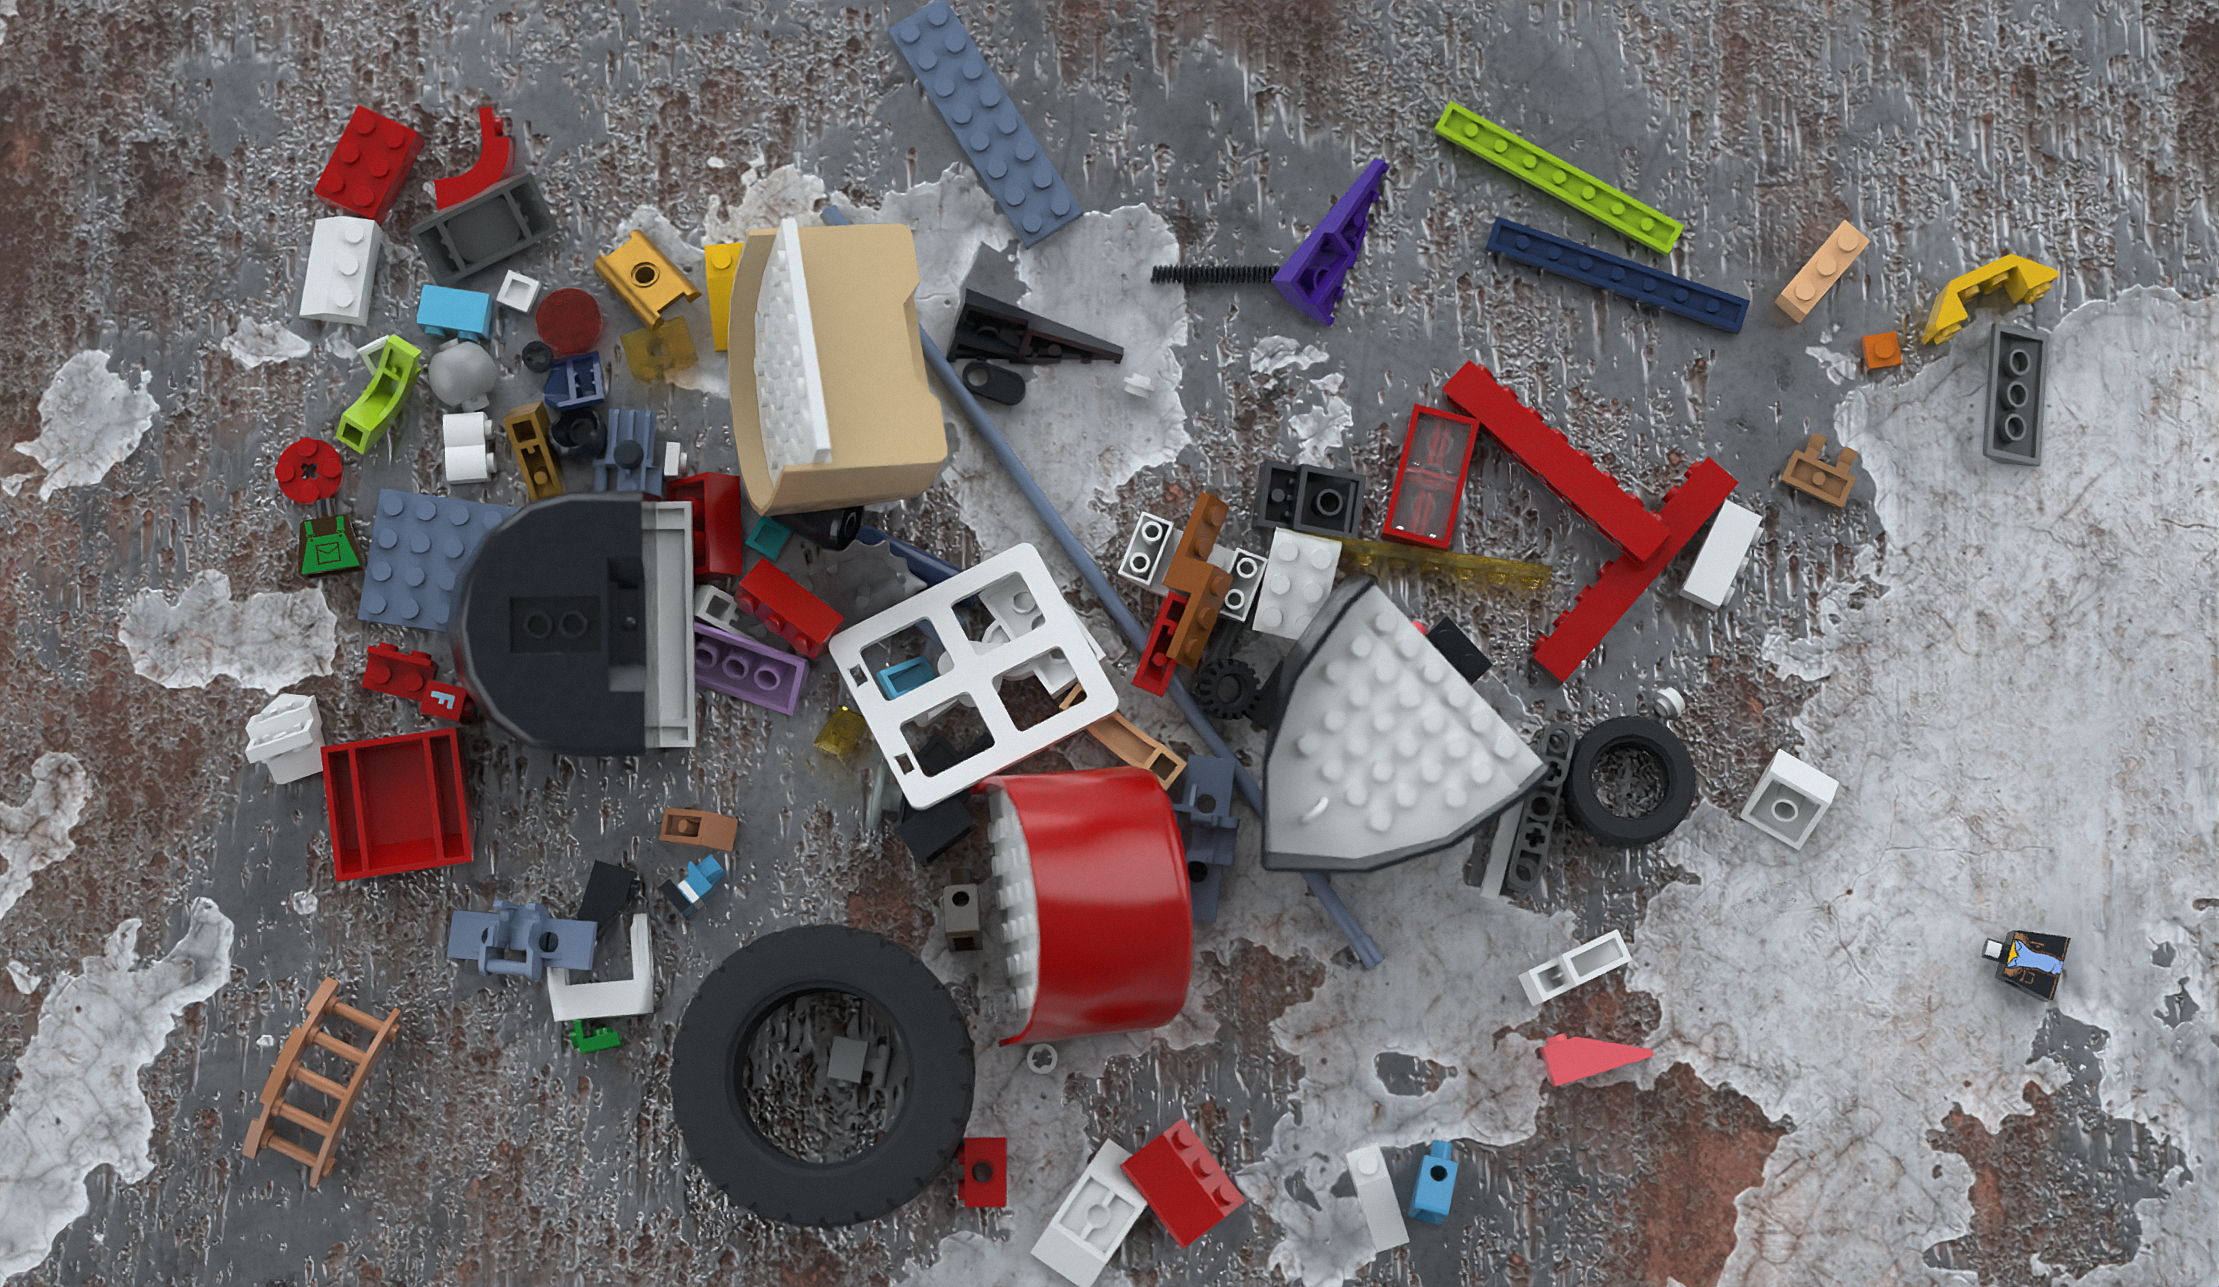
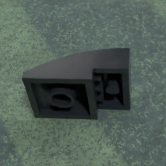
M1265 460L1260 463L1251 529L1275 533L1276 527L1329 540L1356 542L1358 540L1366 475L1308 464L1293 465Z

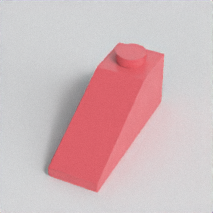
M1565 1033L1547 1038V1046L1539 1048L1552 1087L1654 1056L1652 1049L1581 1037L1567 1039Z

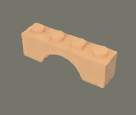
M1079 682L1059 706L1060 712L1083 702L1087 698ZM1117 711L1112 716L1084 729L1086 733L1128 766H1136L1152 771L1166 793H1168L1187 769L1186 762L1163 744L1143 733Z

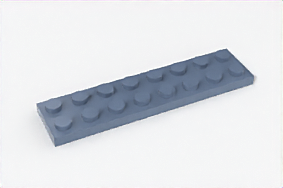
M935 0L888 29V34L1027 250L1083 216V211L947 0Z

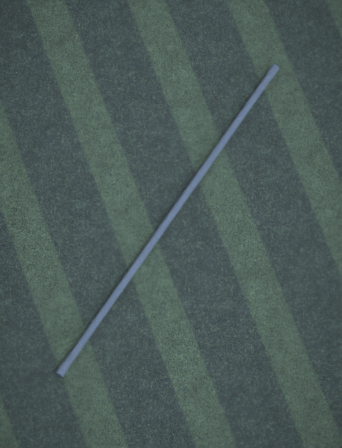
M836 205L828 207L820 214V218L826 226L850 225ZM918 321L923 357L1142 655L1148 635ZM1173 671L1166 690L1214 756L1236 760L1234 783L1261 819V790ZM1300 873L1348 938L1351 947L1367 969L1370 970L1383 961L1385 957L1369 935L1361 929L1321 873Z

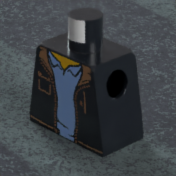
M2013 930L2007 933L2004 943L1987 938L1981 956L1982 958L1999 963L1995 978L2039 1001L2049 1002L2054 999L2070 938Z

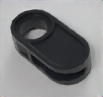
M980 360L971 361L963 369V383L975 395L1008 406L1017 405L1025 397V381L1016 372ZM974 369H982L987 373L988 378L983 385L974 386L968 379L969 374Z

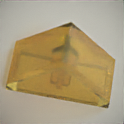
M839 704L815 739L813 748L816 752L847 766L867 726L864 716Z

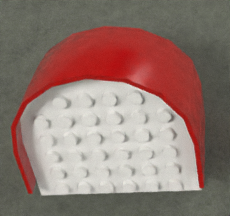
M1124 766L991 776L969 788L970 795L995 793L988 797L991 822L988 823V838L990 843H994L995 856L992 857L991 861L993 875L995 877L998 876L999 890H996L995 899L997 909L1002 910L1003 924H1000L999 934L1001 943L1006 944L1007 958H1004L1003 968L1005 977L1010 978L1011 992H1008L1007 1002L1009 1011L1014 1012L1016 1035L999 1040V1047L1144 1032L1171 1023L1184 1007L1192 973L1193 921L1190 881L1182 836L1170 798L1156 775L1152 771L1140 767Z

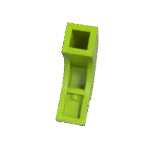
M395 334L388 338L378 369L371 383L361 397L342 414L335 438L362 455L365 454L391 426L409 398L421 371V368L417 365L422 351Z

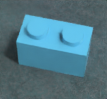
M423 284L416 323L425 331V335L435 338H445V334L457 335V339L464 342L477 343L478 339L488 340L495 301L490 294Z

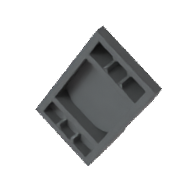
M530 171L492 184L482 192L463 202L442 208L409 229L434 280L440 287H445L560 231Z

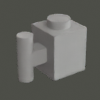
M834 1036L826 1077L834 1079V1086L853 1089L854 1083L863 1084L866 1070L874 1072L872 1086L885 1088L893 1047L879 1045L877 1058L868 1057L869 1042Z

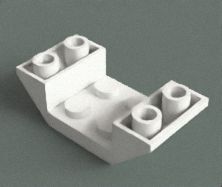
M1142 511L1118 575L1151 593L1164 597L1165 594L1172 590L1162 585L1184 532L1174 528V523ZM1214 543L1207 563L1214 564L1234 576L1217 617L1244 623L1268 559L1240 548L1233 551Z
M1109 1138L1089 1164L1030 1252L1079 1287L1092 1286L1147 1204V1201L1120 1166L1133 1155Z

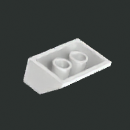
M347 216L316 220L300 317L366 326L382 229L375 220Z

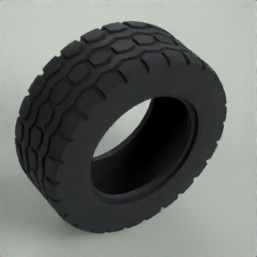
M837 924L799 925L786 928V930L780 932L775 931L752 941L748 946L741 947L727 957L718 969H714L697 989L698 993L695 998L692 997L680 1021L682 1023L680 1030H677L671 1054L673 1061L672 1066H670L669 1079L670 1094H673L672 1107L678 1129L682 1132V1139L692 1158L699 1164L701 1171L735 1203L764 1218L792 1226L806 1228L849 1226L876 1219L905 1205L924 1191L947 1166L958 1145L961 1143L973 1107L976 1076L973 1048L963 1016L948 990L926 965L905 948L880 935L859 928H850L849 926ZM834 992L849 994L875 1005L884 1013L896 1029L902 1041L907 1059L908 1082L906 1095L901 1110L892 1126L870 1148L842 1161L832 1163L806 1162L778 1149L762 1134L755 1124L744 1095L743 1069L745 1058L759 1028L767 1018L785 1004L797 998L815 993Z

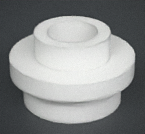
M1133 372L1131 378L1125 376L1123 380L1126 382L1124 391L1148 399L1151 391L1155 392L1156 387L1150 385L1152 378Z
M1668 687L1665 690L1660 689L1654 694V707L1662 717L1676 720L1681 716V711L1685 709V702L1675 689Z

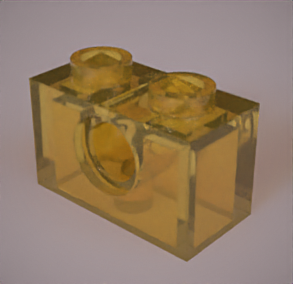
M683 315L664 321V324L653 332L648 327L620 336L631 373L635 380L651 381L660 377V372L672 368L674 371L685 370L693 365L692 362L699 360L688 324ZM665 344L669 346L668 353L664 357L656 358L652 356V351L657 345Z

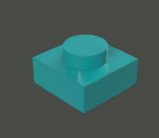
M761 516L745 544L767 558L776 561L792 532L773 520Z

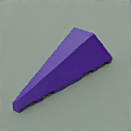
M1374 159L1271 279L1289 304L1324 326H1331L1335 318L1331 314L1336 300L1343 297L1345 291L1341 288L1347 269H1353L1369 225V221L1366 220L1371 203H1376L1380 195L1376 192L1382 173H1388L1389 170L1385 160Z

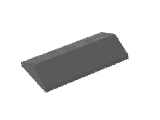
M1994 323L1991 324L1983 456L1997 463L2040 466L2049 335Z

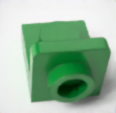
M573 1020L575 1028L570 1029L571 1042L574 1049L579 1048L580 1054L587 1055L625 1046L622 1032H613L612 1027H605L593 1030V1037L588 1038L585 1020Z

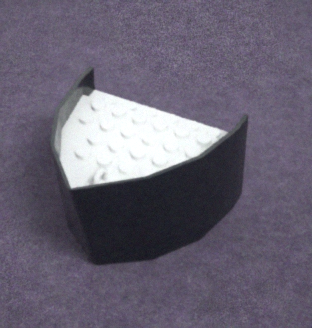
M1357 569L1330 594L1284 660L1266 735L1263 756L1260 864L1267 872L1370 874L1453 848L1529 797L1554 773L1471 687L1493 664L1456 624L1444 614L1422 635L1375 585L1376 583Z

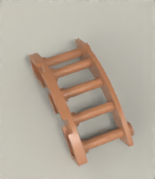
M328 976L307 1005L305 1010L310 1012L303 1026L301 1028L294 1027L276 1061L259 1102L264 1104L259 1120L256 1118L252 1119L242 1150L243 1155L255 1159L262 1148L267 1150L270 1147L313 1167L314 1171L309 1186L314 1188L318 1186L323 1177L329 1178L332 1175L338 1161L334 1158V1155L357 1098L388 1043L391 1045L395 1043L401 1031V1026L398 1025L401 1010L394 1008L386 1021L383 1022L340 1002V997L336 996L339 981ZM335 1014L377 1035L367 1052H364L321 1032L320 1025L325 1017ZM314 1044L359 1065L348 1088L302 1067L303 1063L300 1060L308 1045L311 1047ZM298 1080L341 1100L331 1124L286 1103L287 1099L283 1097L290 1081ZM282 1116L325 1136L319 1155L275 1135L276 1131L273 1130L275 1119Z

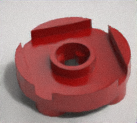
M305 437L292 443L283 451L275 468V477L283 493L292 501L300 505H315L314 501L334 498L340 492L345 478L343 475L344 463L340 454L330 444L322 440ZM313 464L318 465L315 470L319 474L317 478L309 477L304 480L305 472L303 469L307 465L310 467Z

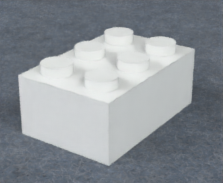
M1276 527L1252 630L1298 640L1330 596L1342 542Z

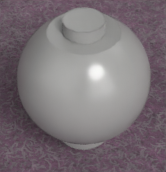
M457 338L439 345L441 352L432 357L428 369L429 383L435 395L450 406L462 407L464 413H472L490 405L487 396L494 387L496 370L493 360L486 350L468 341L460 344Z

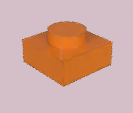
M1897 331L1863 336L1861 339L1867 371L1898 367L1903 364Z

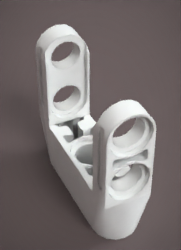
M649 913L634 914L633 924L630 928L634 980L570 985L568 968L547 967L548 989L554 1022L653 1014L655 978Z

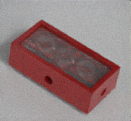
M1414 404L1380 536L1381 540L1446 555L1480 423L1479 419Z

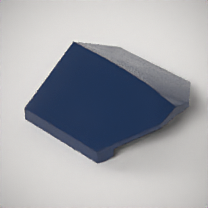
M598 351L553 360L551 364L552 370L543 388L545 405L561 412L605 403L606 387Z

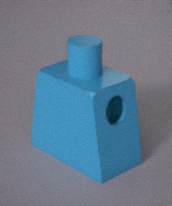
M1433 1140L1430 1156H1423L1418 1166L1407 1218L1440 1226L1448 1216L1458 1163L1450 1161L1453 1144L1446 1141ZM1431 1174L1438 1175L1441 1181L1432 1179Z

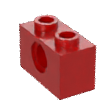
M965 1137V1144L958 1145V1165H964V1179H958V1200H964V1207H1007V1137ZM980 1162H986L992 1168L991 1178L983 1183L978 1182L973 1176V1168Z

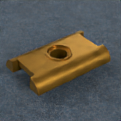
M636 229L628 233L631 239L606 257L601 253L595 260L593 269L653 332L664 324L660 315L682 297H685L692 303L702 293L642 230Z

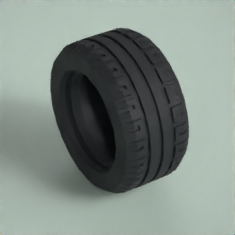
M1631 715L1613 717L1597 724L1586 732L1573 748L1568 773L1562 786L1563 797H1565L1564 802L1567 805L1568 812H1571V817L1576 821L1575 823L1582 827L1581 830L1590 837L1593 836L1594 840L1619 848L1645 846L1656 842L1674 830L1689 812L1696 789L1694 762L1690 757V752L1687 751V746L1682 743L1681 738H1678L1675 732H1672L1667 726H1663L1662 723L1656 722L1653 719L1649 720L1648 717L1636 715L1634 717ZM1631 746L1642 749L1654 757L1663 772L1665 783L1662 801L1654 812L1646 817L1629 819L1617 816L1603 807L1594 792L1592 776L1595 763L1609 749Z

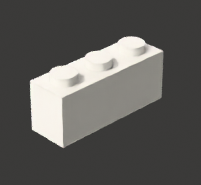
M1725 500L1716 514L1678 595L1714 612L1721 604L1727 606L1735 591V588L1730 586L1735 574L1741 577L1748 564L1749 558L1744 555L1749 545L1756 546L1763 532V528L1759 527L1763 517Z

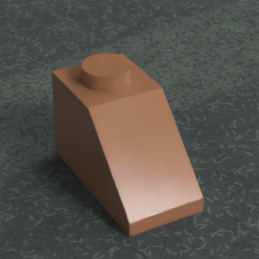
M665 807L659 841L712 851L732 852L736 839L738 819L708 811Z

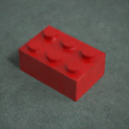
M358 104L313 193L322 203L355 218L375 220L381 228L425 142L417 131Z

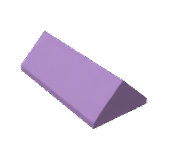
M694 621L696 684L790 716L794 715L810 671L807 659Z

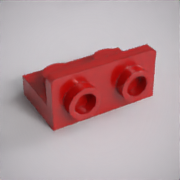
M379 642L378 647L368 645L367 653L370 654L361 687L422 703L428 679L435 681L439 668L437 663L431 661L432 655L412 650L411 655L399 653V647Z

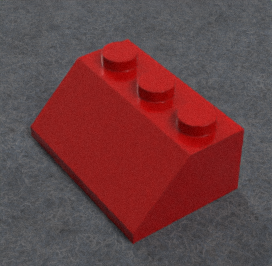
M705 472L666 482L667 502H692L694 581L723 580L742 576L740 476Z
M764 558L738 584L733 599L742 611L754 615L765 624L769 631L781 635L792 644L795 650L801 654L808 655L813 660L829 653V642L833 636L838 634L844 619L842 615Z
M1184 1118L1180 1119L1120 1165L1182 1250L1245 1202L1244 1198Z

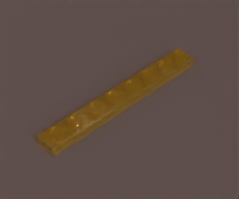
M1285 529L1340 542L1342 547L1339 560H1342V556L1355 557V562L1363 565H1375L1376 560L1389 562L1388 567L1400 570H1407L1409 565L1422 567V572L1429 574H1442V570L1455 571L1456 577L1464 579H1475L1477 574L1489 576L1490 582L1501 584L1509 583V579L1522 581V586L1529 588H1542V584H1548L1552 577L1553 566Z

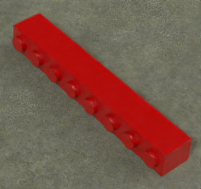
M1468 360L1443 386L1442 398L1461 415L1479 419L1478 429L1638 567L1644 570L1670 543L1672 534L1669 531L1670 525L1661 516L1649 514L1644 509L1645 504L1635 494L1630 492L1627 495L1618 487V480L1607 471L1601 473L1592 465L1594 463L1593 459L1581 449L1576 451L1567 444L1569 442L1568 438L1559 429L1554 427L1551 430L1542 422L1544 420L1537 410L1531 406L1526 409L1517 401L1519 399L1517 394L1507 385L1501 387L1492 380L1493 374L1484 365L1479 363L1476 366Z
M1709 456L1702 464L1696 460L1683 474L1688 480L1680 489L1674 485L1662 498L1666 505L1659 513L1654 510L1649 513L1652 516L1655 514L1661 516L1670 525L1669 531L1672 532L1670 543L1644 570L1624 554L1615 563L1609 559L1596 573L1601 579L1592 588L1587 584L1574 598L1579 604L1570 613L1565 609L1552 623L1557 629L1548 638L1543 634L1530 648L1535 654L1529 661L1559 687L1738 485L1739 482Z

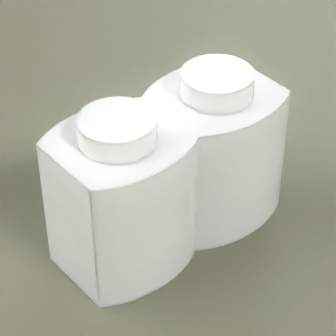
M484 412L443 415L447 481L450 484L490 482L491 473H496L497 471L495 453H490L489 440H494L495 438L493 420H488Z

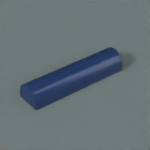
M866 523L862 524L855 539L860 540L866 545H875L881 540L887 539L891 554L896 557L905 558L909 571L927 583L925 590L966 571ZM980 592L956 604L972 611Z

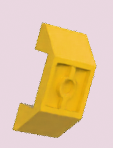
M2009 254L1953 279L1937 295L1921 340L1924 345L1934 341L1937 346L1954 338V334L1962 330L1960 325L1968 318L1963 305L1972 301V297L1980 291L1987 295L2001 288L2003 283L2014 305L2022 301L2029 305L2045 296L2044 293L2053 289L2051 284L2060 275L2056 269L2014 254Z

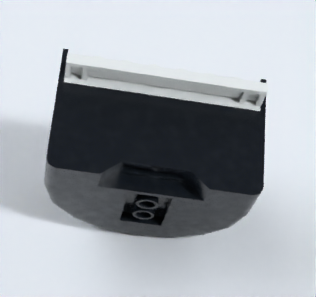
M643 490L569 492L528 502L483 534L455 577L446 630L456 676L486 720L531 749L574 758L650 757L665 753V747L696 746L693 510L691 501L662 502L661 496Z

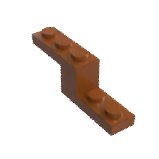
M1200 492L1162 585L1177 594L1189 598L1166 656L1193 670L1196 669L1198 661L1203 654L1210 632L1234 577L1216 565L1207 563L1230 506L1213 495Z

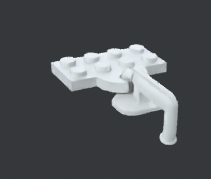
M1012 575L978 594L980 600L994 617L995 621L986 629L981 642L970 640L969 642L976 654L984 655L1045 623L1042 613L1020 575ZM1066 602L1100 666L1109 660ZM1054 649L996 678L992 685L998 693L1001 688L1002 679L1009 681L1024 680L1036 675L1051 697L1055 699L1079 681L1064 653L1060 649ZM947 651L938 660V671L941 676L952 671L954 668V664ZM962 695L914 719L919 727H926L960 702L967 707H976L971 696Z

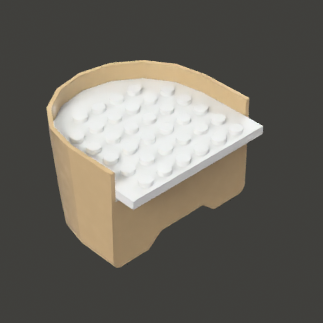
M784 218L781 220L779 228L748 229L735 268L730 295L727 341L728 376L734 442L741 478L751 507L760 516L812 512L915 498L932 486L947 456L948 448L940 401L929 392L915 308L914 294L920 283L913 235L911 230L904 224L885 223L797 227L796 218Z

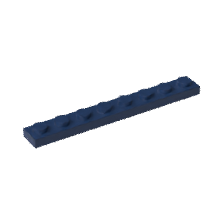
M1496 216L1485 248L1486 251L1735 334H1739L1750 303V300Z

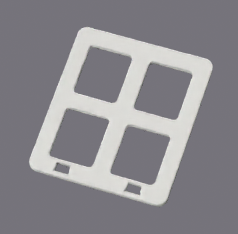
M1028 543L1018 544L836 634L829 642L830 653L909 804L918 810L927 809L981 782L987 777H991L1112 716L1119 707L1118 697L1040 555L1036 548ZM1012 575H1020L1042 613L1045 623L984 655L976 654L952 611V606ZM921 620H929L954 664L953 670L894 700H885L861 657V651ZM1054 649H1060L1064 653L1087 698L1083 702L1025 731L1017 730L992 685L993 681ZM861 667L868 681L858 687L850 671ZM962 695L971 696L995 740L994 746L931 778L926 777L901 732V727ZM905 755L908 756L915 769L906 775L903 774L896 760Z

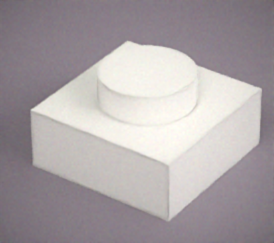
M508 270L496 301L498 304L529 315L541 283Z
M667 442L664 476L668 481L681 479L682 473L688 472L689 454L684 453L681 443Z

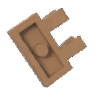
M1814 432L1806 445L1804 453L1796 449L1793 451L1780 481L1842 509L1857 478L1848 474L1858 452L1845 446L1838 456L1835 467L1826 464L1817 458L1827 437Z

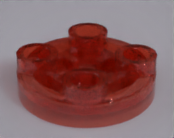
M575 287L559 288L549 293L538 306L535 318L536 329L543 342L558 353H586L601 335L603 314L597 301L588 292Z

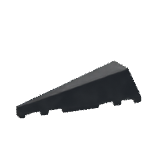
M966 288L956 313L946 360L950 363H955L956 359H975L985 362L987 359H1008L1009 363H1061V360H1081L1082 364H1091L1092 360H1113L1114 364H1120L1124 355V347Z

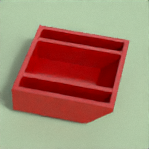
M452 727L320 747L336 882L473 862L475 827L463 732Z

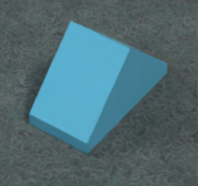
M925 655L879 671L876 674L890 701L937 678Z

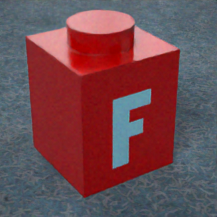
M428 679L419 712L427 717L465 726L466 718L471 719L474 713L475 703L465 688Z

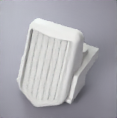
M281 694L266 706L260 714L252 716L246 726L250 742L245 750V754L249 763L260 760L262 763H267L277 784H285L323 771L320 747L326 745L321 732L322 720L315 696Z

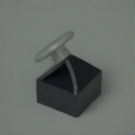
M883 762L879 765L872 798L871 827L874 830L881 828L885 811L898 812L895 830L923 868L978 828L976 822L956 795L924 810L913 808L909 804L900 785L894 784L889 786V764Z

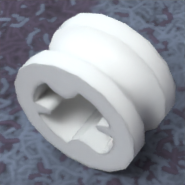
M1047 1043L1034 1045L1027 1055V1063L1030 1069L1038 1074L1051 1072L1058 1061L1055 1048ZM1044 1049H1047L1051 1053L1048 1058H1052V1063L1050 1065L1043 1064L1039 1068L1034 1064L1037 1059H1033V1054L1035 1051L1041 1053Z

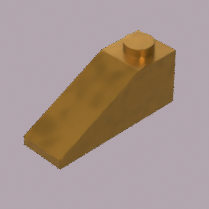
M543 400L512 408L503 421L531 500L536 501L567 493L559 456L552 449L550 439L547 436L548 426L551 422Z

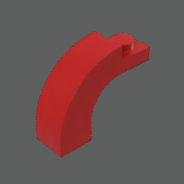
M492 106L478 108L483 148L475 166L462 175L434 180L438 211L463 202L482 192L492 184L510 178L515 157L514 144L509 136L500 137L505 136L502 116L497 117Z

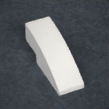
M1618 929L1518 975V978L1532 1007L1625 964L1631 961L1632 958Z

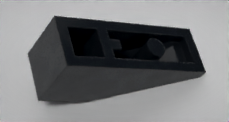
M598 860L594 862L577 917L578 921L597 922L595 942L629 907L630 901L637 899L641 888V881L637 880L639 874L635 871Z

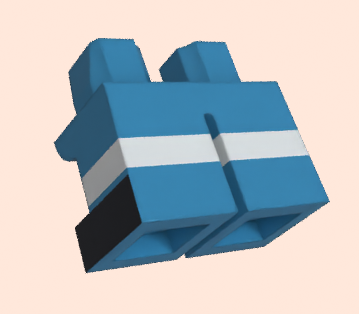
M711 855L697 866L690 861L687 866L689 876L677 886L669 878L659 887L686 920L717 894L714 886L727 876Z

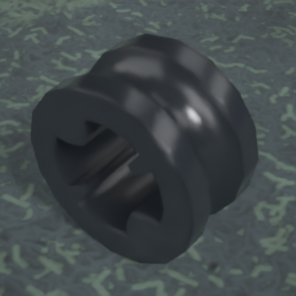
M533 341L524 347L522 360L530 371L544 373L551 368L554 355L546 343ZM542 350L546 351V353H543L545 357L543 363L539 361L535 362L534 365L530 363L533 361L530 356L533 351L536 353H540Z

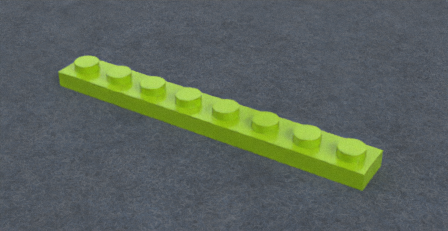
M1451 100L1434 129L1436 134L1668 257L1684 228V225Z

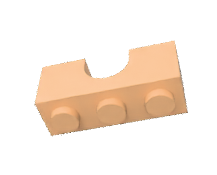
M1844 220L1780 293L1774 303L1800 324L1837 279L1862 253L1870 240Z

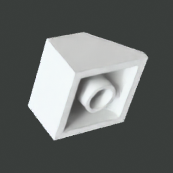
M1779 749L1763 772L1742 810L1740 818L1800 850L1831 805L1839 782Z

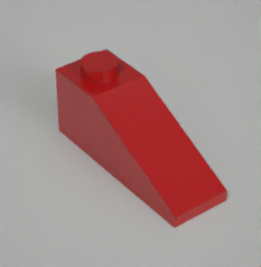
M1172 591L1164 595L1151 626L1131 685L1163 698L1177 664L1176 661L1167 657L1166 653L1189 601L1188 598Z

